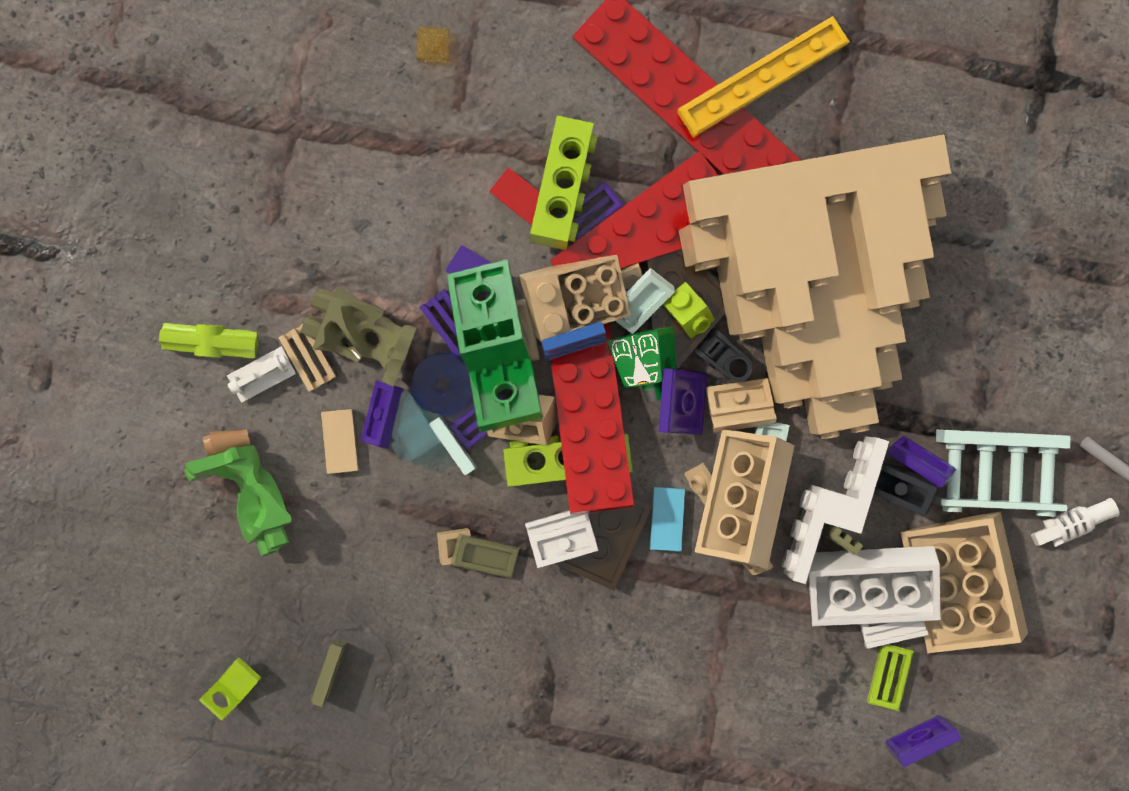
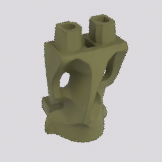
M337 287L334 293L318 288L310 307L325 312V317L322 320L307 314L300 331L302 334L315 340L312 348L335 352L356 362L361 357L374 358L385 369L382 381L394 387L407 356L416 327L411 325L400 327L396 325L390 318L382 316L384 312L377 306L357 299L341 287ZM367 332L376 333L379 338V344H370L365 337ZM344 337L348 338L353 346L342 343L341 339Z

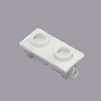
M281 346L227 375L230 381L228 387L233 394H237L241 403L290 378L296 372Z

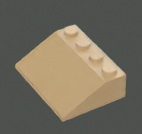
M1001 512L969 516L900 532L904 548L934 546L939 561L941 620L924 621L928 631V635L924 636L927 653L1021 643L1024 640L1028 630Z

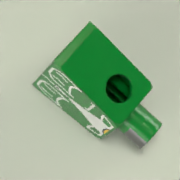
M673 326L622 335L608 340V346L623 385L626 388L642 386L646 403L661 400L663 370H677Z

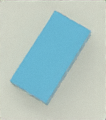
M653 487L650 533L651 550L681 551L684 488Z

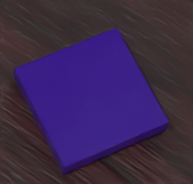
M676 369L663 370L658 432L702 435L707 373Z
M937 715L886 740L885 744L894 758L903 767H906L962 739L956 728L943 717Z

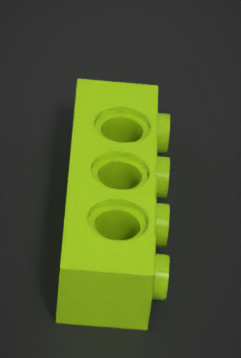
M557 115L531 228L530 243L567 250L568 242H575L579 223L573 222L575 211H582L585 194L579 193L582 182L588 183L591 164L586 163L588 153L594 154L598 135L592 134L594 123ZM567 150H574L579 154V157L568 159L563 153ZM561 179H568L573 183V186L563 189L557 185V182ZM554 208H561L567 215L563 218H554L550 211Z
M624 434L629 472H633L628 434ZM551 436L547 445H528V442L511 441L509 442L510 448L503 449L508 487L566 480L564 465L558 458V454L562 450L559 436ZM532 452L542 453L546 459L545 465L540 469L530 467L528 464L529 454Z

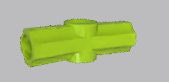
M163 323L159 333L161 349L168 351L193 352L196 356L222 358V355L256 358L258 332L250 330L225 329V326L207 324L192 326Z

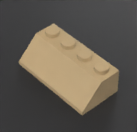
M722 429L695 553L768 569L795 445L774 436Z

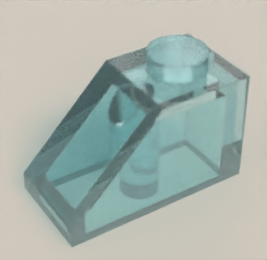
M410 389L405 390L401 394L392 432L395 442L391 444L399 459L405 458L408 463L442 443L430 427V420Z

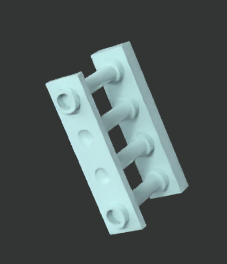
M936 430V442L946 443V449H949L948 464L957 469L952 478L947 482V498L936 497L934 504L943 506V511L962 512V507L1036 510V515L1050 517H1055L1056 511H1067V505L1053 503L1055 454H1059V448H1070V436ZM965 444H977V450H980L978 499L960 498L962 450H965ZM996 445L1008 446V452H1011L1009 501L991 500L993 451H996ZM1028 447H1039V453H1042L1040 502L1022 501L1024 453H1027Z

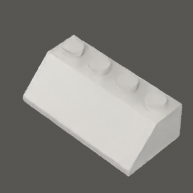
M934 546L860 550L857 555H853L848 551L815 552L808 574L812 626L941 620L940 567Z

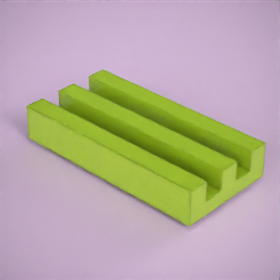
M890 644L880 646L867 698L869 704L896 711L900 710L914 652L912 649ZM888 651H890L891 656L885 676L880 699H877L888 656ZM902 654L903 659L893 700L889 702L888 697L898 656Z

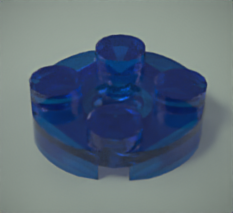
M435 353L426 357L419 363L413 374L411 383L412 395L417 404L427 412L431 411L440 416H449L461 411L472 396L469 371L464 361L454 353ZM442 376L444 379L450 380L451 383L448 385L449 391L444 392L442 388L436 389L437 377Z

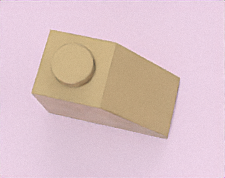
M539 395L543 418L487 431L488 436L547 445L558 422L555 397Z

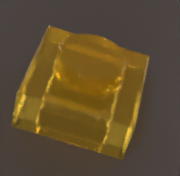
M417 27V61L448 62L449 29Z

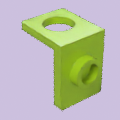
M238 657L199 701L223 721L260 681L261 677ZM220 694L225 697L227 707L217 706L212 696Z

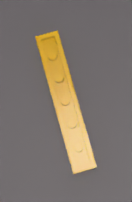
M832 16L680 107L677 113L693 138L847 46L850 41Z

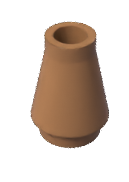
M247 429L212 431L210 435L203 436L207 457L223 453L232 447L251 446Z

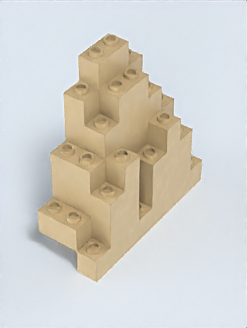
M945 135L692 180L683 185L690 221L688 226L679 230L685 267L695 266V271L717 267L729 335L739 334L740 340L761 337L773 403H783L784 408H791L803 405L802 399H804L810 433L820 435L821 439L840 436L839 431L850 429L851 433L870 430V424L879 423L873 388L874 390L893 387L892 381L902 380L896 344L906 342L900 309L920 306L919 300L930 298L923 263L924 259L934 257L929 227L937 225L936 219L947 216L940 179L951 174Z

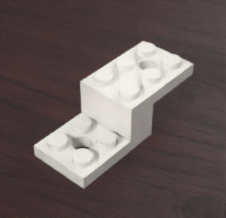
M864 436L862 441L857 442L853 453V458L857 460L853 471L848 472L844 483V488L847 489L846 495L811 484L809 490L805 489L803 491L799 507L803 508L800 520L795 519L791 529L790 537L794 538L791 550L786 549L781 566L785 568L784 574L793 581L806 584L824 523L862 533L889 441Z

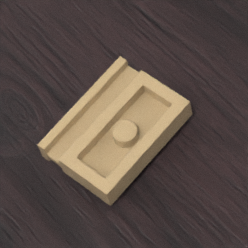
M768 378L706 387L714 433L722 432V429L737 430L776 424L777 418L774 412Z

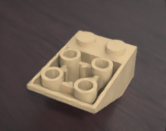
M617 255L550 266L519 275L533 333L540 341L594 323L602 322L605 324L631 316Z

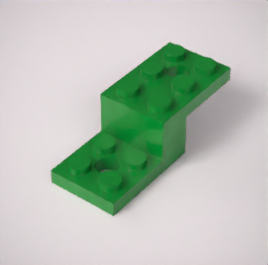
M508 260L447 274L459 351L469 371L480 432L543 418L528 338L520 320ZM487 291L491 293L484 301L475 300L476 296L481 292ZM505 389L513 390V395L509 399H498L501 391Z

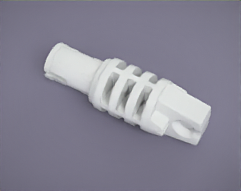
M1108 498L1106 501L1088 508L1078 506L1043 521L1046 528L1031 534L1035 546L1052 541L1056 547L1092 532L1095 525L1113 517H1118L1120 514L1119 509L1112 498Z

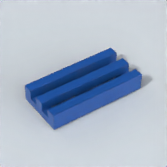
M594 323L544 339L541 342L546 361L605 343L606 332L603 323Z

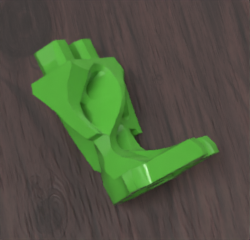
M255 446L232 447L223 453L185 464L186 469L184 472L190 482L217 476L234 480L238 484L241 493L237 494V519L241 528V534L248 544L257 543L261 557L276 553L281 550L282 546L289 543L284 528L291 523V515L286 512L282 495L273 477L262 467Z

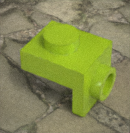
M686 282L677 288L663 303L664 307L683 327L691 339L697 334L705 332L715 320L708 306Z

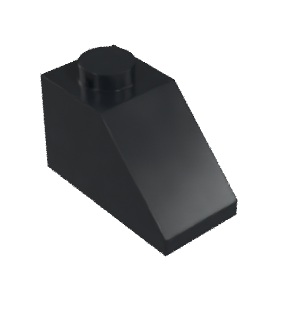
M883 462L873 494L922 516H926L934 504L940 487L910 468Z

